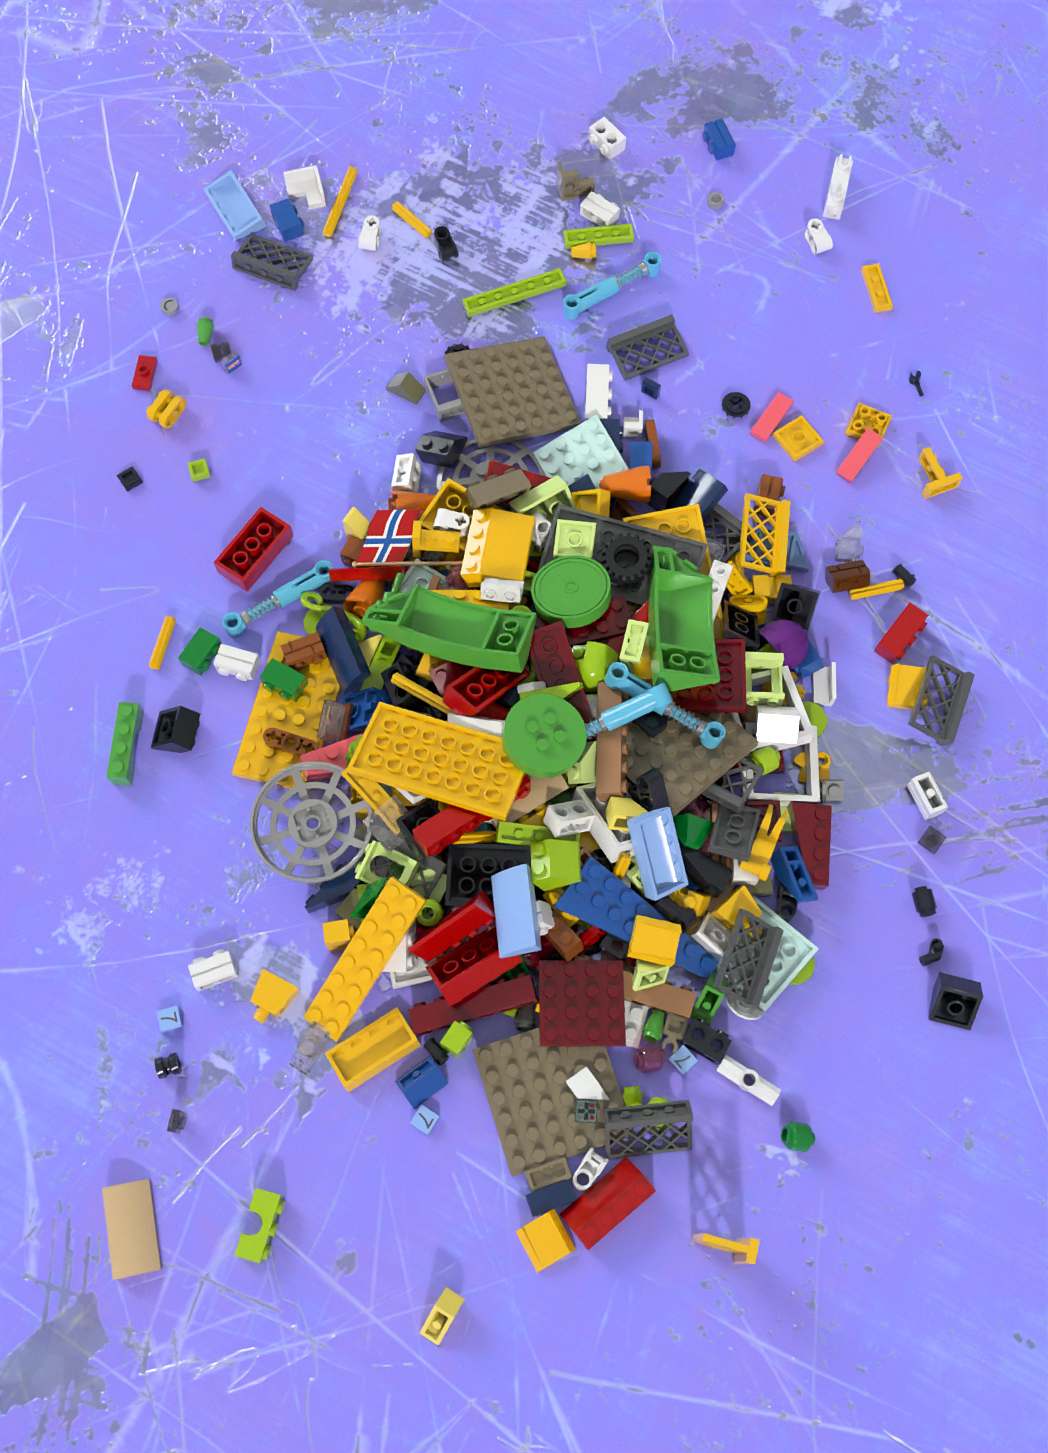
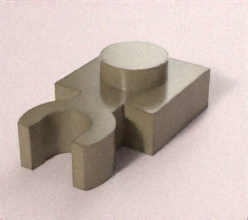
M668 1013L663 1028V1035L668 1037L662 1042L661 1050H664L666 1044L670 1043L673 1045L672 1053L674 1054L677 1051L678 1044L676 1039L683 1040L689 1019Z

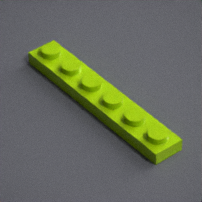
M561 268L462 299V304L468 317L564 287L567 285V281Z

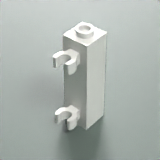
M843 154L836 157L823 217L840 220L851 173L852 156L846 159L842 158Z

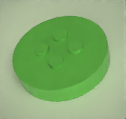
M564 556L548 562L537 572L531 586L533 603L538 615L549 624L563 621L565 628L582 627L596 621L608 609L612 598L608 572L599 562L585 556Z
M549 694L530 695L518 701L509 711L501 731L502 746L512 764L522 772L539 778L557 777L569 771L581 757L587 739L586 727L579 712L564 699Z

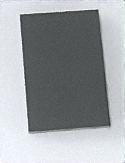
M720 804L708 852L749 862L761 810L744 806L742 812L738 814Z

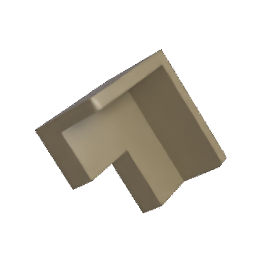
M561 161L557 162L556 186L561 201L587 197L591 191L594 192L595 183L593 178H579L577 169L563 171Z

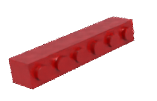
M526 775L522 779L514 802L525 798L531 791V781ZM450 805L412 830L413 838L425 855L430 857L431 855L439 854L445 846L450 843H456L462 835L467 832H473L479 824L489 821L493 817Z

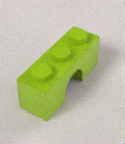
M255 1188L249 1211L256 1212L261 1216L262 1227L254 1235L241 1233L234 1256L257 1263H263L264 1259L268 1260L271 1252V1246H269L271 1236L275 1237L278 1229L276 1220L278 1214H282L284 1210V1196Z

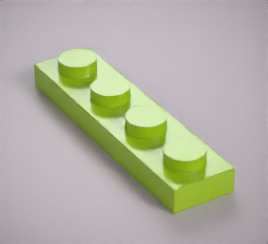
M632 223L563 230L565 249H571V247L588 242L596 243V246L634 242Z
M498 821L495 842L526 846L546 839L579 842L580 833L555 838L546 826Z

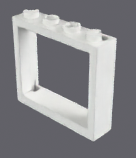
M788 665L782 666V689L788 706L796 707L800 715L797 745L758 743V746L743 759L750 758L752 752L766 746L779 751L812 742L814 731ZM771 669L752 674V686L771 682ZM726 713L742 727L738 713Z
M746 722L743 728L751 735L756 733V723ZM812 726L814 731L812 742L805 744L807 795L754 793L753 789L746 801H780V806H788L791 802L819 804L817 726ZM752 769L743 771L745 780L753 778ZM744 785L741 786L740 794H742V797L746 792Z

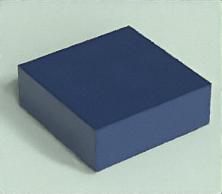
M645 377L642 381L641 392L657 399L660 395L661 385Z

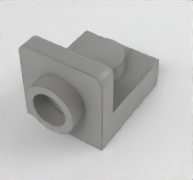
M819 779L821 803H826V801H843V779Z

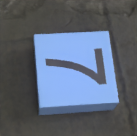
M178 1006L156 1011L162 1033L183 1027Z
M684 1045L668 1059L682 1076L698 1061Z
M421 1104L410 1124L426 1135H429L440 1116Z

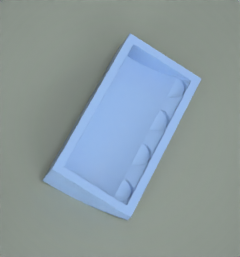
M232 170L203 189L235 240L247 237L267 227Z
M670 807L656 809L628 819L627 824L646 898L656 901L689 885Z
M523 864L491 876L499 957L506 958L542 950L531 867Z

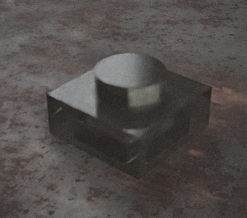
M929 826L917 843L932 854H935L947 837L932 826Z
M172 1109L167 1127L168 1132L180 1134V1131L184 1129L186 1124L185 1112Z

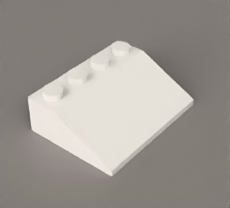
M596 782L576 787L572 801L583 799L595 814L589 832L611 863L617 862L620 854L623 852L630 853V857L634 856L635 852L630 832L608 829L605 813L608 802H600L596 795ZM628 782V788L632 787L633 785ZM625 793V798H631V794Z

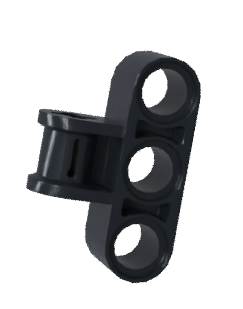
M656 768L636 778V785L628 788V793L631 794L632 800L648 812L669 807L662 773Z

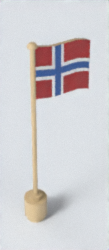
M423 509L377 510L370 522L363 549L357 561H353L352 566L356 568L357 566L462 565L463 561L403 562L411 545L413 523L418 520Z

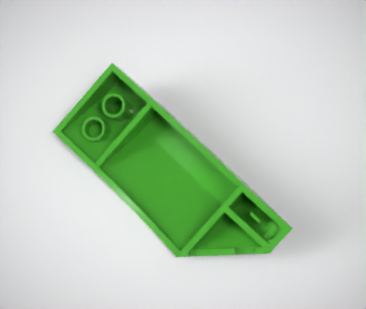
M653 545L648 596V638L653 687L665 683L669 691H676L717 683L720 681L713 631V578L699 573L697 566L687 559L683 561L677 556L678 552L674 549Z
M417 584L412 587L411 591L402 594V592L387 598V602L379 606L376 604L369 606L361 622L363 625L407 647L444 660L479 668L522 673L528 659L537 615L535 612L497 609L460 601L425 589Z

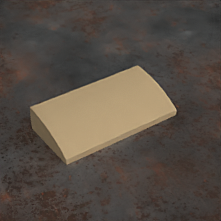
M525 773L531 781V791L525 798L513 802L505 822L516 821L568 789L569 786L562 775L552 778H539ZM492 818L491 822L497 830L498 821L503 820Z
M150 1179L102 1188L113 1280L162 1270Z

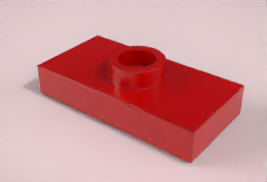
M139 355L131 385L133 389L151 391L158 362L157 357Z
M595 926L581 932L578 937L581 939L584 949L577 955L580 956L608 932Z

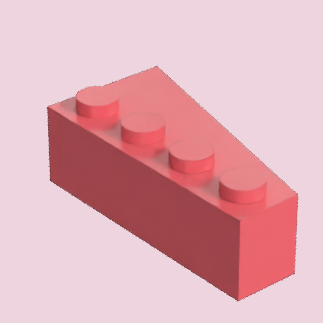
M359 735L300 755L299 763L312 761L326 762L345 770L348 761L344 759L351 741H356ZM326 770L302 771L307 782L328 780L333 775V772Z

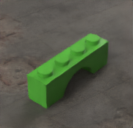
M119 702L106 775L108 780L115 785H132L135 771L134 742L137 732L141 730L144 711L139 703Z

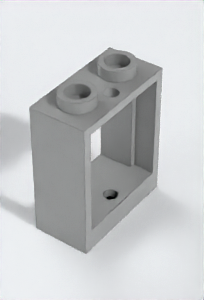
M448 368L437 373H430L424 377L425 389L439 422L465 414L460 399L439 405L433 392V388L453 382Z

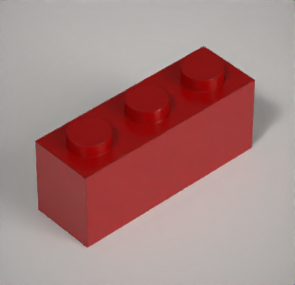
M909 602L877 644L874 652L892 664L896 659L901 660L907 652L905 647L907 645L911 647L917 639L915 634L918 631L922 632L928 623L925 621L929 615Z

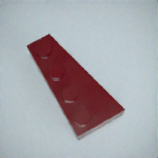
M791 802L787 809L795 840L794 845L798 846L814 888L824 890L829 886L832 806Z

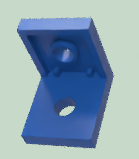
M370 687L343 696L342 704H354L348 734L367 728L379 702L393 705L389 693L375 687Z

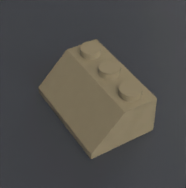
M511 468L504 471L502 476L497 477V474L487 477L485 482L475 481L470 483L465 493L472 511L486 509L521 496L528 492L532 486L521 469L515 470Z

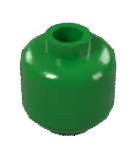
M791 1121L782 1128L781 1141L789 1150L806 1152L814 1144L815 1134L808 1124Z

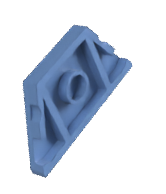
M765 526L768 532L771 533L773 528ZM758 528L755 533L761 540L765 537V535L762 532V530ZM788 531L786 568L808 572L810 566L806 562L805 552L800 544V537L797 532ZM766 538L764 541H762V543L769 551L771 549V543ZM752 539L749 544L752 547L756 542ZM758 545L753 548L758 557L764 554ZM749 552L745 554V560L755 561ZM766 556L761 559L762 563L770 565V561Z

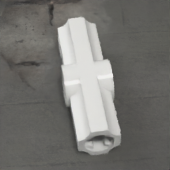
M727 1055L723 1057L716 1069L718 1073L737 1084L742 1090L748 1091L770 1106H773L781 1092V1089L760 1077L756 1071L746 1068ZM744 1075H749L753 1078L752 1086L744 1083Z

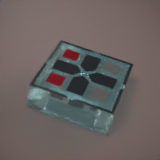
M576 1099L575 1122L597 1123L598 1101Z

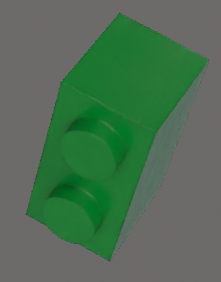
M199 627L178 659L182 666L201 676L204 671L206 672L210 668L211 661L218 654L222 642L219 637Z
M273 658L260 675L262 686L270 692L276 691L281 698L287 701L292 700L296 702L308 684L305 675Z

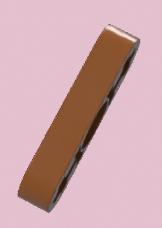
M644 420L646 442H652V468H660L661 455L655 420Z
M268 728L263 734V739L268 747L298 757L307 753L306 749L301 748V742H303L302 745L305 748L312 746L313 750L319 749L315 741L277 728ZM275 734L278 739L282 740V744L277 739H273L271 742L269 736ZM294 739L297 741V744L294 748H287L286 742Z

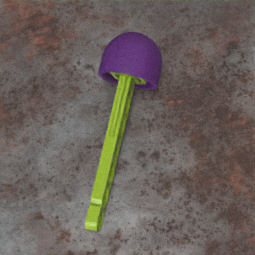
M777 620L759 630L760 649L756 652L784 653L782 666L788 665L790 671L805 659L808 653L809 641L805 630L799 624L790 620ZM751 669V674L762 672L765 669Z

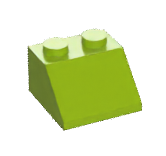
M546 839L530 844L532 883L545 892L581 881L579 842Z

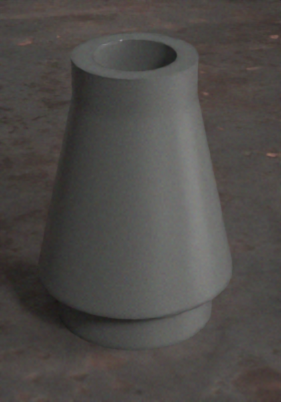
M534 1004L519 1009L515 1020L518 1031L527 1032L535 1027Z

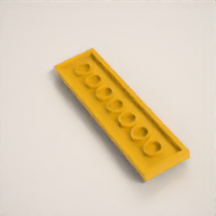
M390 877L303 1018L334 1041H339L427 900L395 877Z

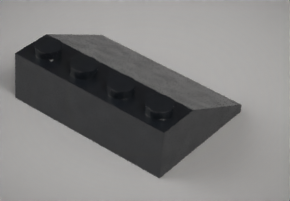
M450 843L448 847L445 905L461 906L482 891L486 893L494 904L491 876L523 864L531 867V846Z

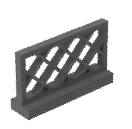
M250 234L238 252L234 251L231 254L232 269L296 291L298 281L313 261V255ZM252 241L259 243V245L251 246L250 244ZM272 247L275 250L267 252L265 248ZM261 249L264 252L256 255L254 254V251ZM251 252L252 255L247 256L244 255V253ZM283 253H289V254H291V255H290V256H286V257H282L281 254H283ZM274 255L279 256L278 259L270 260L269 258L270 256ZM266 258L267 261L264 262L258 259ZM303 258L306 261L298 263L297 259ZM294 260L295 264L286 266L285 262ZM282 263L283 267L275 266L276 264ZM298 269V273L292 272L290 270Z
M673 314L608 339L606 348L609 353L611 352L624 381L689 355L674 324L675 318ZM672 330L675 336L674 340L663 337L664 333ZM649 338L659 339L658 346L647 343ZM661 341L672 344L669 351L659 347ZM638 343L644 347L642 352L633 350L632 346ZM673 345L680 347L683 353L675 354L671 352ZM646 347L656 350L653 357L643 354ZM616 351H627L626 358L619 357ZM657 351L666 354V359L663 361L656 359ZM630 353L639 356L637 363L627 360ZM641 358L651 361L650 366L644 367L639 365ZM625 364L635 367L634 372L627 374L624 369Z
M717 503L708 514L712 517V523H704L703 526L704 528L713 527V535H706V540L713 539L714 547H708L710 558L727 563L740 550V542L729 545V537L737 536L741 539L742 521ZM724 526L726 533L715 534V527ZM750 534L747 536L748 543L753 539ZM727 537V545L716 546L717 538ZM717 550H727V555L723 560L717 556Z
M930 656L908 725L934 738L936 744L940 746L954 743L975 674L969 671L964 673L938 657ZM934 663L939 665L940 674H935L933 669ZM949 672L957 675L953 684L948 676ZM941 675H943L947 685L942 688L937 679ZM930 679H932L934 686L936 688V690L930 692V689L928 687V681ZM945 688H948L951 695L947 701L942 691ZM932 693H938L941 703L935 704ZM924 696H927L931 706L926 709L922 703ZM943 705L945 710L944 717L940 716L937 706ZM930 709H932L936 719L931 722L926 713ZM919 713H921L925 722L923 725L916 722ZM937 722L940 728L939 734L934 732L932 723Z
M743 758L738 762L739 768L728 770L722 775L727 777L728 785L719 786L714 782L701 793L738 814L742 812L746 800L764 772L763 768ZM752 769L757 772L754 778L745 780L743 771ZM740 772L743 781L731 784L729 775ZM744 785L746 792L743 797L734 794L733 788Z
M375 823L370 843L376 837L382 840V844L386 845L387 843L392 846L390 848L397 849L400 853H404L419 861L408 847L404 838ZM363 854L362 858L353 866L354 868L357 867L359 862H362L366 854ZM434 855L419 861L421 864L417 872H420L422 884L410 885L409 887L414 889L423 886L425 899H429L442 873L447 870V863ZM386 857L387 863L377 866L376 860L373 858L372 863L374 867L371 870H375L377 876H379V868L388 866L391 877H401V875L394 876L392 865L397 862H391ZM431 869L437 872L433 881L425 883L422 871Z
M744 908L739 909L713 987L737 1000L739 1005L744 1008H759L784 930L769 925ZM744 916L748 918L750 925L746 929L743 926ZM760 926L764 928L761 938H759L757 927ZM749 931L752 932L754 939L751 943H748L746 933ZM738 936H741L743 946L740 948L736 944ZM756 945L757 950L753 957L750 947ZM745 950L747 961L742 963L739 952ZM734 955L737 966L731 968L729 960ZM749 964L750 971L746 977L744 966ZM736 970L739 971L741 978L737 982H735L733 972ZM725 975L728 976L730 985L727 987L721 985ZM743 984L744 989L740 996L737 986Z
M689 1100L603 1109L607 1159L692 1150L693 1113ZM686 1122L681 1128L674 1125L675 1123ZM665 1124L659 1131L653 1127L654 1125ZM635 1127H643L638 1133L632 1130ZM671 1128L675 1133L669 1138L664 1133ZM622 1129L617 1135L609 1132V1130ZM647 1131L654 1134L649 1140L642 1137ZM626 1133L633 1136L627 1143L621 1139ZM680 1136L687 1139L685 1143H676L675 1141ZM659 1138L665 1141L662 1145L656 1146L653 1144ZM638 1140L643 1143L640 1148L632 1146ZM616 1142L622 1146L619 1150L610 1151V1148Z

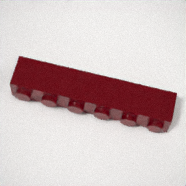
M522 973L514 976L515 979L510 981L506 979L497 980L494 982V985L486 987V985L482 986L479 990L466 996L451 1007L443 996L435 998L434 1002L426 1004V1002L416 1003L414 1008L408 1009L413 1033L416 1036H422L450 1028L454 1021L468 1023L539 1003L533 977Z

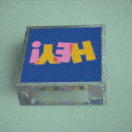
M236 351L221 360L227 375L242 366L240 356Z

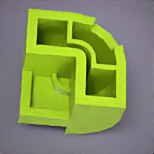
M587 641V645H573L572 652L585 692L598 691V683L605 682L604 678L610 665L618 661L619 655L605 644Z

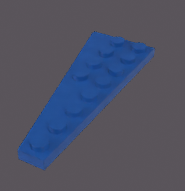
M589 857L582 866L581 881L568 885L553 905L554 908L600 928L628 943L631 940L636 915L669 921L593 857ZM685 933L680 934L674 964L708 979L719 961Z

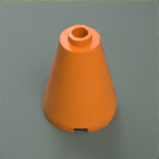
M644 465L605 475L603 480H599V489L610 491L611 497L648 503L651 496V485H649V479H651L650 468Z
M391 490L389 494H392V498H388V509H423L418 518L419 520L436 495Z
M362 580L345 598L343 609L362 620L368 607L374 605L377 600H382L386 580Z

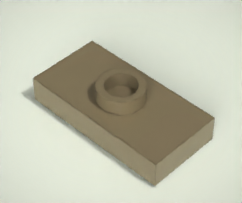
M565 1156L524 1171L531 1193L572 1178Z

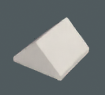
M756 705L755 739L758 740V743L797 745L800 721L798 709L796 707Z
M708 912L688 936L721 964L731 931Z

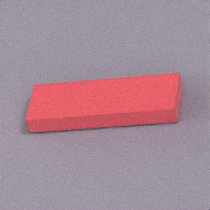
M778 392L754 425L750 434L766 443L793 405L794 400Z
M867 428L840 465L836 474L852 483L883 440V437Z

